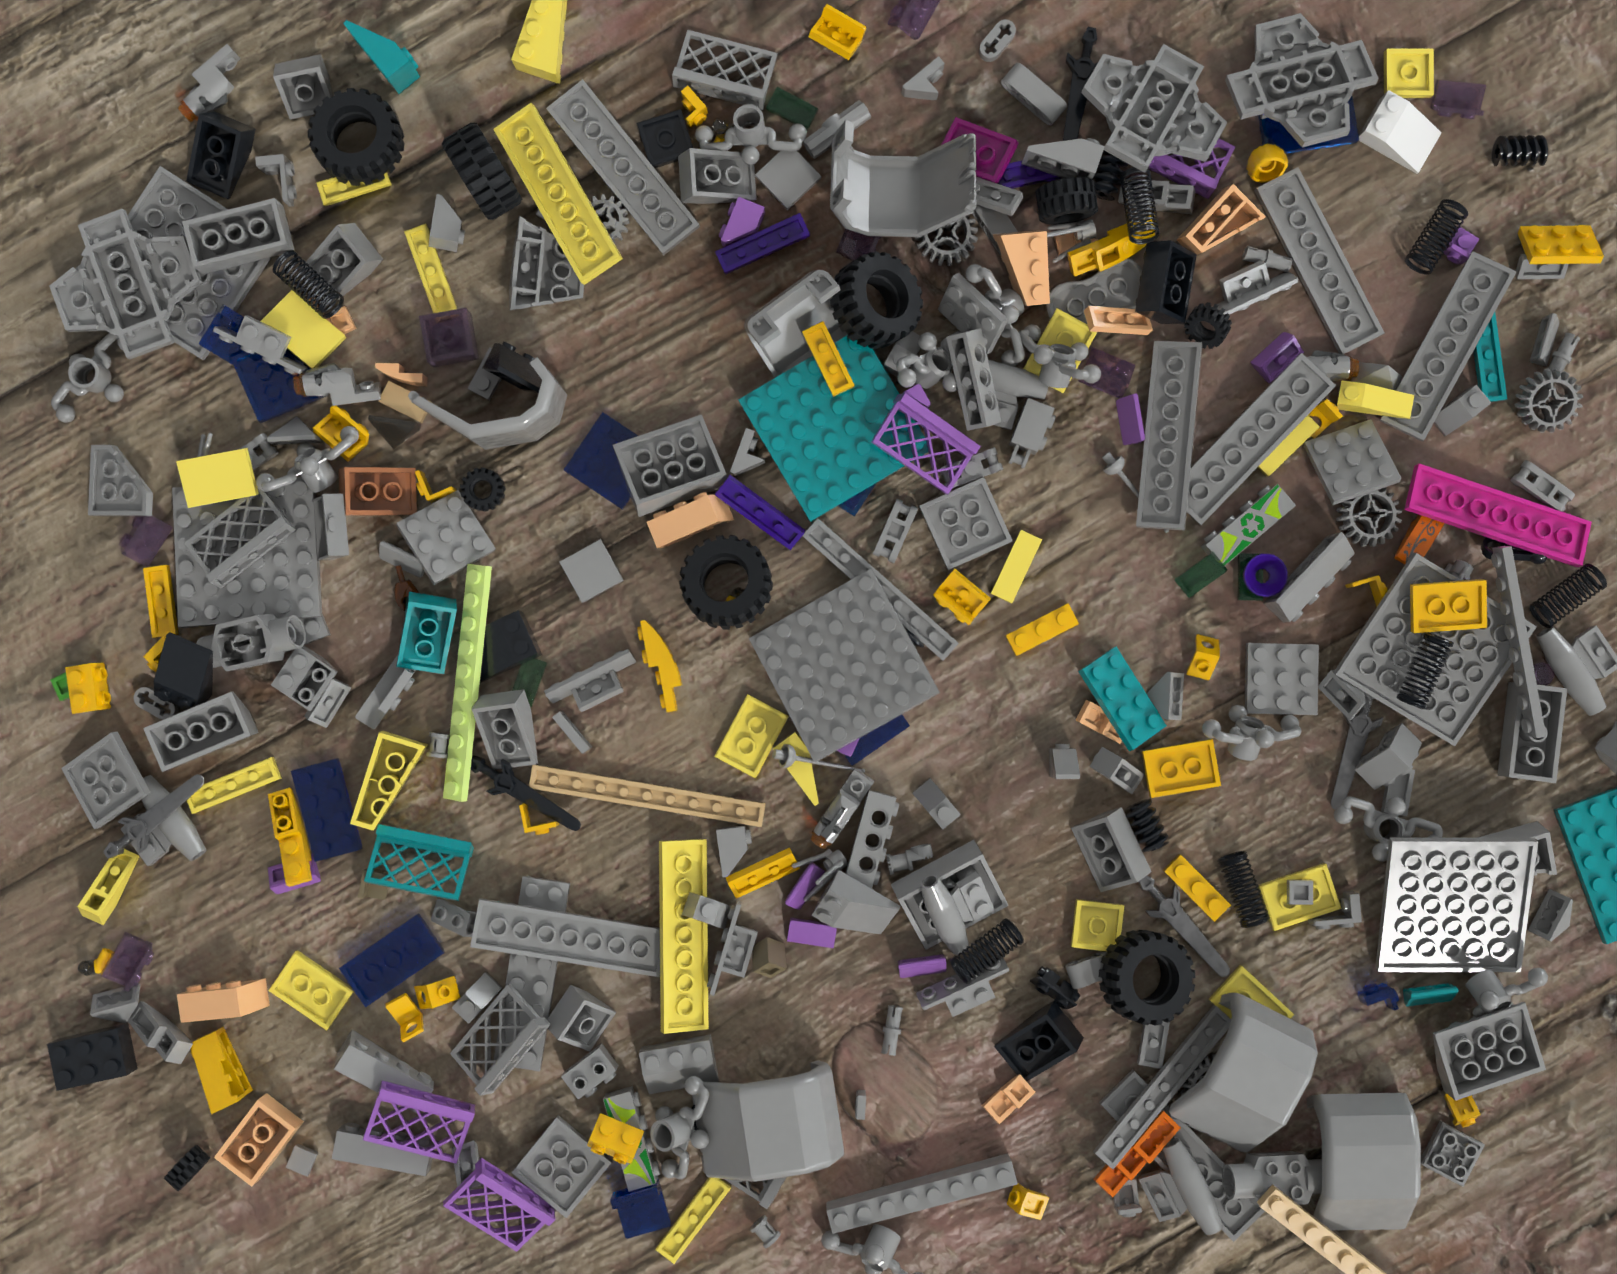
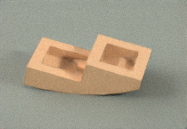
M375 363V368L394 380L410 385L427 387L428 377L423 373H404L405 368L399 363Z
M1086 700L1075 721L1121 744V738L1102 708Z
M1018 1074L981 1106L997 1124H1000L1016 1108L1019 1109L1035 1091Z

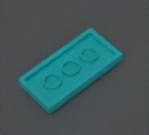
M1117 646L1111 648L1078 671L1128 751L1134 750L1167 726Z

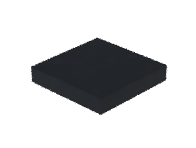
M681 109L637 123L648 161L654 168L677 162L680 154L689 148H693Z

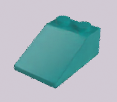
M346 20L343 22L355 41L398 94L420 78L416 71L419 66L405 47L400 49L390 39Z
M415 592L408 593L396 667L444 674L457 611L456 599Z

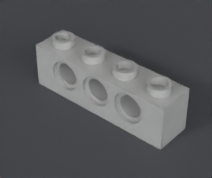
M981 328L947 336L946 339L967 431L1002 422Z
M869 789L845 874L872 889L873 885L878 884L881 872L877 871L879 862H884L887 849L883 848L885 839L890 840L893 826L889 824L891 817H896L899 803L896 802L897 798L895 796ZM876 811L884 812V821L881 823L873 822V813ZM869 834H876L879 837V841L875 846L866 844L865 840ZM870 857L873 860L872 866L868 869L860 867L859 861L861 858Z

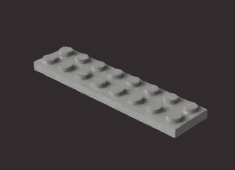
M583 79L546 108L548 113L617 199L622 202L626 210L663 256L700 227L696 219Z
M1299 167L1256 188L1254 191L1288 257L1292 258V264L1338 353L1346 354L1383 335L1385 332Z
M1474 251L1471 252L1396 391L1414 395L1410 419L1381 416L1379 421L1422 442L1425 440L1517 271Z
M1154 341L1136 520L1137 528L1185 531L1202 342Z
M1302 353L1279 374L1191 466L1187 513L1198 524L1202 525L1336 386Z
M523 876L518 905L566 912L570 883ZM510 954L506 985L511 984L540 1018L545 1017L548 1019L558 961ZM510 994L505 998V1008H514V998ZM505 1011V1026H514V1011ZM520 1011V1025H526L531 1018L525 1011ZM499 1029L496 1043H499ZM505 1029V1043H511L514 1039V1029ZM547 1029L515 1068L533 1071L541 1070ZM499 1046L495 1048L494 1060H497L499 1057Z
M479 899L470 945L472 948L660 977L659 927Z
M1132 1069L1099 1103L1118 1122L1148 1084ZM1166 1104L1162 1110L1168 1114L1170 1107ZM1172 1118L1181 1127L1172 1139L1179 1138L1197 1162L1215 1199L1223 1225L1222 1230L1234 1242L1265 1211L1259 1205L1251 1203L1249 1199H1228L1222 1184V1170L1225 1164L1186 1123ZM1162 1149L1154 1160L1165 1171H1169Z

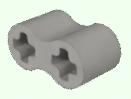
M1107 951L1098 952L1065 965L1073 989L1083 988L1102 981V978L1098 976L1099 969H1103L1104 963L1100 962L1102 956H1107Z

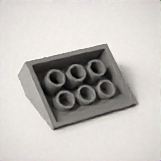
M702 414L613 445L638 517L692 499L700 493L718 490L727 478Z
M974 840L891 884L897 899L925 950L943 941L938 935L925 907L920 885L922 878L930 874L937 875L948 891L951 892L957 882L975 871L980 875L995 910L977 921L964 922L965 929L1009 906Z
M1525 1002L1433 1033L1437 1071L1443 1090L1455 1101L1546 1070Z

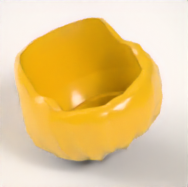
M1264 144L1263 146H1258V148L1251 152L1246 165L1248 175L1255 182L1267 183L1283 175L1288 167V158L1284 150L1277 145Z

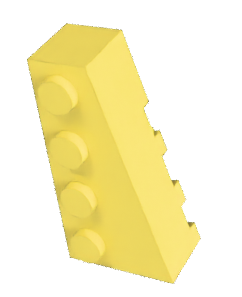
M567 0L531 1L511 59L516 70L560 84Z
M386 731L379 732L350 824L369 830H375L378 827V824L382 821L429 744Z

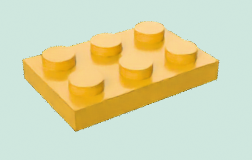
M1591 225L1520 226L1517 233L1529 264H1598L1602 262L1604 257Z
M1475 579L1410 584L1411 632L1425 633L1487 628V580Z
M1213 739L1141 751L1150 798L1221 786Z

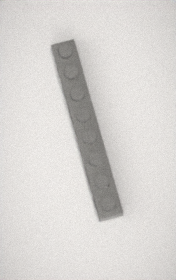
M817 518L804 533L803 537L850 579L872 569L903 626L912 632L940 659L944 661L959 644L821 520Z
M1512 546L1492 548L1491 560L1496 568V587L1502 599L1500 609L1506 621L1504 632L1510 643L1508 653L1514 665L1513 681L1518 687L1519 696L1517 697V703L1523 715L1521 721L1522 729L1526 736L1533 738L1546 737Z
M1215 1005L1210 1008L1095 1148L1093 1153L1111 1169L1117 1166L1193 1073V1070L1197 1068L1199 1063L1202 1062L1228 1030L1231 1019Z

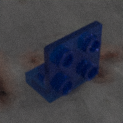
M222 304L199 341V345L237 368L242 369L251 354L243 351L240 348L241 345L235 342L228 343L218 338L219 334L213 332L215 326H224L238 333L244 316Z
M659 1179L654 1185L633 1191H628V1188L613 1192L610 1202L612 1209L618 1210L625 1238H632L671 1226Z

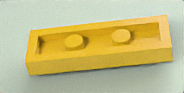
M824 321L802 331V335L832 396L834 397L853 388L855 385Z
M170 565L143 568L152 638H161L169 632L179 635Z
M1069 603L1010 632L1005 637L1015 656H1018L1078 625L1079 622Z
M789 847L726 877V880L737 899L799 870L800 867L792 868V864L796 863L797 860Z
M1178 854L1163 869L1212 921L1215 922L1231 906L1181 854Z

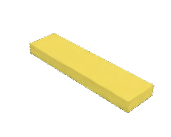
M423 224L404 231L435 319L440 320L459 313L436 248L428 247L430 237L428 225Z
M270 757L203 784L187 800L191 813L195 814L280 780L282 777L274 757Z
M708 1177L656 1246L655 1250L675 1264L730 1191L732 1185L724 1179Z

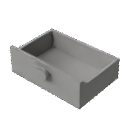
M322 494V496L312 500L315 511L318 561L335 560L349 555L343 494Z

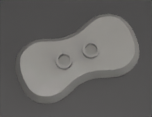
M1127 258L1106 270L1098 271L1088 279L1064 282L1057 285L1049 293L1050 304H1046L1050 319L1056 308L1086 324L1084 310L1088 306L1136 309L1142 269L1136 262Z

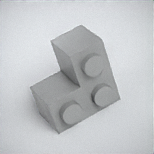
M1401 723L1384 734L1378 747L1361 757L1355 771L1374 790L1382 785L1386 787L1398 775L1404 776L1412 770V763L1419 756L1418 751L1422 742Z

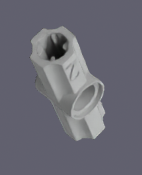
M858 100L842 113L830 116L820 129L803 140V145L809 155L815 159L831 148L834 135L845 120L854 123V130L871 118L868 108L863 102Z

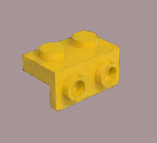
M826 4L821 17L810 30L808 37L849 60L861 44L866 26Z
M332 405L330 413L313 427V432L333 449L342 441L340 438L341 430L346 426L355 427L359 432L358 441L340 455L349 462L368 445L369 433L365 426L360 423L357 424L351 419L345 409Z
M956 569L949 574L933 594L938 604L949 608L960 622H965L968 625L971 624L991 599Z
M88 663L65 667L72 714L111 708V695L107 684L108 674L104 663Z
M600 1113L587 1146L591 1147L590 1150L598 1155H604L605 1153L613 1156V1160L620 1164H631L644 1131Z

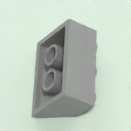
M1122 807L1099 814L1071 828L1100 892L1137 883L1152 872Z
M711 1034L643 1046L639 1051L642 1075L649 1094L685 1088V1081L690 1076H697L702 1082H719Z

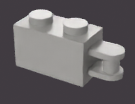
M1030 398L1025 401L1009 445L1013 446L1014 449L1008 463L1012 464L1014 462L1021 465L1020 468L1024 469L1030 453L1035 455L1038 450H1043L1047 441V437H1044L1046 429L1052 428L1056 418L1055 415H1052L1055 408ZM1018 449L1026 451L1025 456L1017 454Z

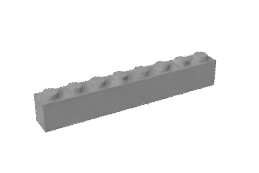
M1009 1153L828 1201L826 1202V1211L832 1234L1014 1186L1018 1183Z

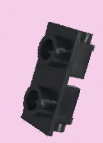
M1041 966L1037 971L1039 976L1030 980L1035 985V989L1053 998L1060 1008L1070 1009L1077 1006L1075 1002L1080 997L1078 989H1073L1072 985L1065 980L1058 986L1057 982L1060 976L1048 967L1044 968Z

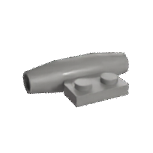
M988 360L1002 421L994 425L1012 430L1018 409L1016 397L1045 399L1049 386L1041 383L1038 375L1025 369Z
M1597 625L1591 626L1574 638L1572 645L1554 627L1547 628L1537 634L1536 638L1547 663L1563 687L1567 688V693L1589 716L1604 710L1606 704L1595 679L1605 678L1617 669V655Z
M151 775L143 778L151 792L141 799L146 811L170 794ZM181 806L150 833L147 848L142 853H138L147 866L155 864L168 853L171 844L189 861L196 860L207 851L195 825ZM137 814L134 818H138L142 814ZM127 825L121 828L124 835L127 833ZM133 840L131 844L138 852L137 841Z
M976 871L957 882L951 892L948 891L937 875L930 874L922 878L920 885L927 912L940 938L953 954L958 955L959 952L962 953L963 949L967 950V946H969L964 922L977 921L995 910L980 875Z
M1179 1138L1170 1140L1163 1148L1169 1171L1160 1169L1142 1174L1139 1177V1181L1159 1222L1180 1217L1188 1209L1206 1235L1219 1232L1223 1225L1216 1202L1197 1162Z

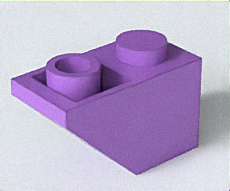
M738 197L736 203L732 202L728 211V216H730L728 224H723L719 233L722 246L726 247L757 233L765 215V207Z

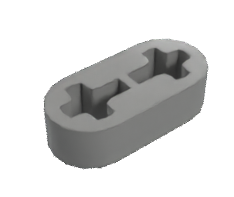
M1005 19L999 21L983 39L979 48V55L982 60L986 62L995 61L1011 43L1016 32L1012 21ZM1006 28H1008L1009 35L1005 34L1001 39H999L998 37L1000 36L1001 29L1005 30ZM995 43L994 51L987 54L985 52L986 47L989 48Z
M141 687L134 694L135 704L159 719L164 720L179 713V706L168 701H162L154 696V688ZM149 693L148 697L154 700V702H144L145 698L142 697V694ZM159 704H170L169 709L171 710V713L164 714L165 710L161 708Z

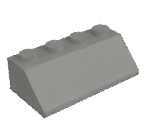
M1342 532L1326 536L1290 574L1281 592L1270 596L1263 603L1283 623L1298 620L1303 614L1302 609L1307 604L1311 605L1320 596L1318 592L1323 587L1327 588L1336 579L1334 575L1339 570L1343 571L1351 564L1350 558L1355 553L1346 536Z
M233 691L143 728L162 772L259 733L250 711Z

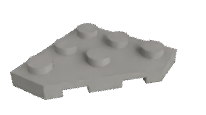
M91 445L88 515L152 516L153 492L119 448L114 445Z

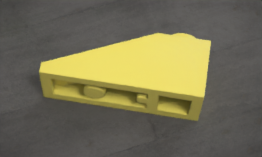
M1342 380L1337 408L1344 411L1410 419L1414 395L1366 383Z
M796 731L773 748V750H781L784 744H789L793 746L797 756L811 758L800 734L798 735ZM795 761L787 769L814 806L819 804L812 763Z
M124 849L123 854L108 859L77 906L82 916L104 926L118 904L139 859V855Z

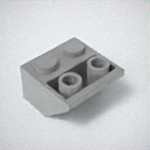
M303 646L294 649L271 686L307 710L312 711L338 671L326 659L308 647Z

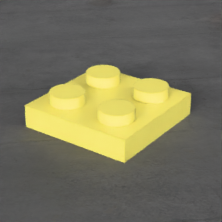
M1386 49L1384 51V94L1390 90L1402 98H1431L1434 95V49Z
M1076 899L1070 946L1106 951L1110 944L1115 945V939L1121 935L1124 905Z

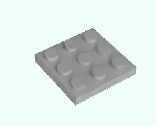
M1371 419L1304 442L1303 447L1332 505L1401 481V476Z
M984 477L919 506L947 570L1013 541Z
M459 490L396 523L398 530L433 585L466 568L467 564H473L496 550L470 507L464 502V498L461 497Z
M1246 643L1245 708L1247 714L1318 715L1319 645Z
M118 731L111 732L61 768L94 829L103 827L151 793Z
M557 1115L513 1169L512 1174L567 1218L612 1163V1159L605 1153L604 1155H598L590 1150L591 1147L587 1146L589 1140Z

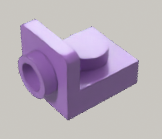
M1459 228L1458 232L1455 233V237L1449 242V246L1444 251V254L1449 261L1462 265L1468 260L1479 238L1465 229Z

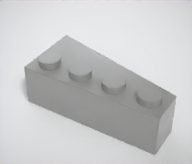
M353 1029L337 1052L334 1070L377 1093L379 1092L382 1080L432 1093L434 1090V1081L428 1074L418 1072L406 1062L401 1061ZM408 1108L411 1111L417 1113L415 1109Z

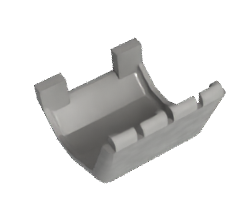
M847 120L843 122L835 133L832 141L830 209L845 229L866 236L922 237L973 213L976 208L975 134H963L918 157L870 156L854 150L851 146L854 139V123Z
M824 270L809 272L750 315L744 322V329L774 378L813 356L802 335V331L824 321L834 343L848 335L838 327L840 324L838 320L834 319L832 315L834 309L830 306V299L841 289L831 275Z
M537 357L530 362L542 379L537 401L534 406L520 416L469 424L434 405L424 397H420L416 391H411L408 397L413 404L483 449L488 450L538 441L560 424L567 394L552 373L546 369Z
M1228 993L1222 995L1219 1002L1222 1006L1230 1009L1232 1013L1227 1035L1204 1078L1170 1105L1168 1115L1182 1123H1187L1188 1126L1202 1133H1207L1208 1136L1222 1143H1227L1228 1146L1240 1152L1247 1153L1287 1124L1312 1078L1318 1052L1314 1033L1311 1029L1242 994Z
M817 1060L810 1062L811 1070L809 1072L790 1077L743 1084L703 1082V1086L708 1089L709 1099L701 1118L696 1120V1126L699 1130H705L709 1135L708 1145L700 1149V1152L703 1153L701 1159L703 1172L709 1178L757 1182L822 1170L843 1157L844 1146L833 1074L830 1066L826 1062ZM699 1094L692 1095L693 1104L695 1106L698 1101Z
M1318 1094L1308 1097L1307 1107L1315 1109L1320 1123L1322 1139V1192L1313 1216L1332 1231L1405 1229L1421 1194V1142L1417 1117L1407 1094Z

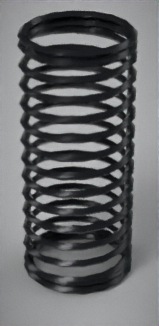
M1132 167L1125 170L1120 176L1128 236L1132 243L1146 244L1154 241L1160 235L1151 173L1147 169L1146 173L1148 175H1135L1124 181L1126 176L1142 172ZM1135 177H1146L1145 179H1138L1132 182H1127L1128 180ZM1154 230L1147 234H1134L1135 232ZM1157 231L1156 235L1147 239H1136L1132 237V235L1141 237L1148 236Z
M1443 199L1439 203L1432 218L1429 219L1418 240L1415 241V245L1412 246L1409 254H1407L1405 258L1407 266L1420 274L1429 275L1432 273L1435 264H1438V260L1441 259V255L1447 250L1449 242L1455 237V233L1458 232L1461 224L1464 223L1463 220L1468 216V211L1462 204L1451 199ZM1444 206L1452 207L1461 212L1464 216H1461L1452 210L1446 209ZM1409 258L1413 259L1420 266L1430 269V271L1418 268Z
M286 251L276 259L272 269L273 273L285 282L292 291L296 292L323 319L332 317L340 310L344 302V296L336 291L335 288H332V285L328 284L327 281H324V278L317 274V271L313 270L312 267H309V264L302 260L295 251ZM294 255V258L289 260L283 267L282 271L279 272V269L283 262L290 256ZM299 263L298 267L288 275L289 271ZM303 266L302 270L292 278L293 274ZM307 270L305 274L298 281H296L298 276L303 271ZM310 274L309 277L302 284H300L303 278ZM312 277H314L313 280L311 281V283H310L308 286H306L305 288H303L304 285H305ZM317 281L315 286L307 292L308 288ZM321 284V286L319 287V289H318L315 293H313V294L311 295V293L313 292V290H314L318 285ZM325 287V289L323 290V292H322L318 297L315 298V296L318 294V292ZM327 291H329V292L327 293V295H326L321 301H319V299H320ZM340 297L338 305L331 312L323 315V312L332 308ZM333 299H335V301H334L328 308H326V306H327Z
M1587 563L1580 570L1564 579L1563 582L1554 586V589H1550V592H1546V595H1542L1541 598L1530 604L1529 609L1533 617L1542 626L1551 628L1554 624H1557V621H1561V618L1569 615L1570 611L1573 612L1574 608L1577 609L1578 605H1583V602H1587V599H1591V596H1595L1600 590L1607 587V580L1597 567ZM1587 570L1592 572L1599 579L1602 586L1596 582V580L1588 573ZM1552 595L1556 596L1559 603L1552 597ZM1544 601L1547 602L1551 610L1544 604ZM1535 607L1539 609V611L1545 617V619L1549 621L1550 625L1541 619Z
M1428 632L1423 634L1422 639L1440 647L1422 641L1420 644L1440 653L1418 647V649L1438 658L1416 652V654L1436 663L1418 657L1413 658L1434 668L1416 662L1411 663L1434 674L1411 666L1409 668L1432 679L1409 671L1407 674L1420 678L1430 684L1407 676L1405 677V679L1418 683L1428 689L1405 681L1403 682V684L1416 688L1426 694L1403 686L1401 687V689L1414 693L1424 699L1401 691L1396 696L1398 700L1420 709H1426L1427 704L1425 702H1429L1427 697L1432 696L1429 692H1434L1431 687H1436L1433 682H1438V679L1435 677H1440V674L1437 672H1442V669L1439 667H1444V664L1441 662H1447L1443 657H1449L1446 652H1451V649L1448 647H1453L1454 644L1452 641Z
M1246 851L1225 855L1217 861L1220 868H1225L1221 872L1227 873L1223 877L1228 878L1225 880V883H1230L1227 885V888H1232L1228 892L1234 893L1230 897L1236 898L1232 903H1237L1234 908H1239L1236 910V913H1241L1238 915V918H1243L1239 921L1242 928L1255 927L1270 919L1269 914H1267L1268 910L1265 909L1266 905L1263 904L1264 900L1261 899L1263 895L1259 894L1261 890L1258 889L1259 885L1256 884L1257 880L1254 879L1255 875L1252 874V865L1249 864L1250 860L1247 859L1248 854H1246ZM1244 860L1247 861L1246 863H1243V864H1237V863H1240L1241 861H1244ZM1246 865L1249 866L1248 868H1245V869H1239V868H1242L1243 866H1246ZM1245 871H1251V872H1249V873H1247V874H1241V873H1244ZM1247 876H1253V877H1251V878H1249V879H1243V878H1246ZM1249 881H1255V882H1253V883H1251V884H1245V883H1248ZM1251 886H1256V887L1253 888V889H1247V888H1249V887H1251ZM1253 891H1258V892L1255 893V894H1249V893H1251V892H1253Z
M1005 918L1000 924L996 925V928L993 927L992 931L989 930L983 937H979V940H975V943H971V946H967V950L963 949L962 953H958V956L952 957L950 959L951 966L964 983L970 984L972 979H976L975 975L980 976V972L984 973V969L988 970V966L993 967L992 962L996 964L997 960H1001V956L1005 957V953L1009 954V950L1013 951V947L1018 948V945H1022L1024 943L1023 936L1013 922ZM1006 933H1007V934L1009 935V937L1013 940V942L1015 943V945L1011 942V940L1008 938V936L1006 935ZM1001 935L1006 939L1010 947L1006 944ZM997 938H998V939L1000 940V942L1004 945V947L1006 948V950L1001 946V944L999 943V941L997 940ZM994 943L999 947V949L1001 950L1002 954H1001L1000 951L996 948V946L994 945ZM990 946H991V947L993 948V950L996 952L997 956H996V955L994 954V952L991 950ZM977 955H978V956L980 957V959L983 961V963L985 964V966H984V965L982 964V962L979 960V958L977 957Z

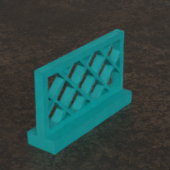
M378 824L376 841L364 879L365 883L459 901L469 860L474 851L471 842ZM381 843L391 844L395 849L393 853L384 858L379 853ZM408 848L415 849L418 856L406 863L400 853ZM432 852L438 853L441 861L429 868L424 857ZM398 855L404 865L391 872L385 862ZM454 857L463 858L462 867L452 872L447 862ZM421 859L427 870L414 877L409 866ZM383 864L389 874L381 879L372 878L374 869ZM445 864L450 874L437 881L432 871ZM407 869L412 879L404 884L398 883L394 875ZM430 873L435 884L428 888H422L417 880ZM451 878L457 884L454 894L444 892L440 885Z

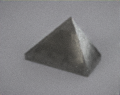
M373 415L368 417L370 423L393 449L417 433L421 427L420 424L413 421Z

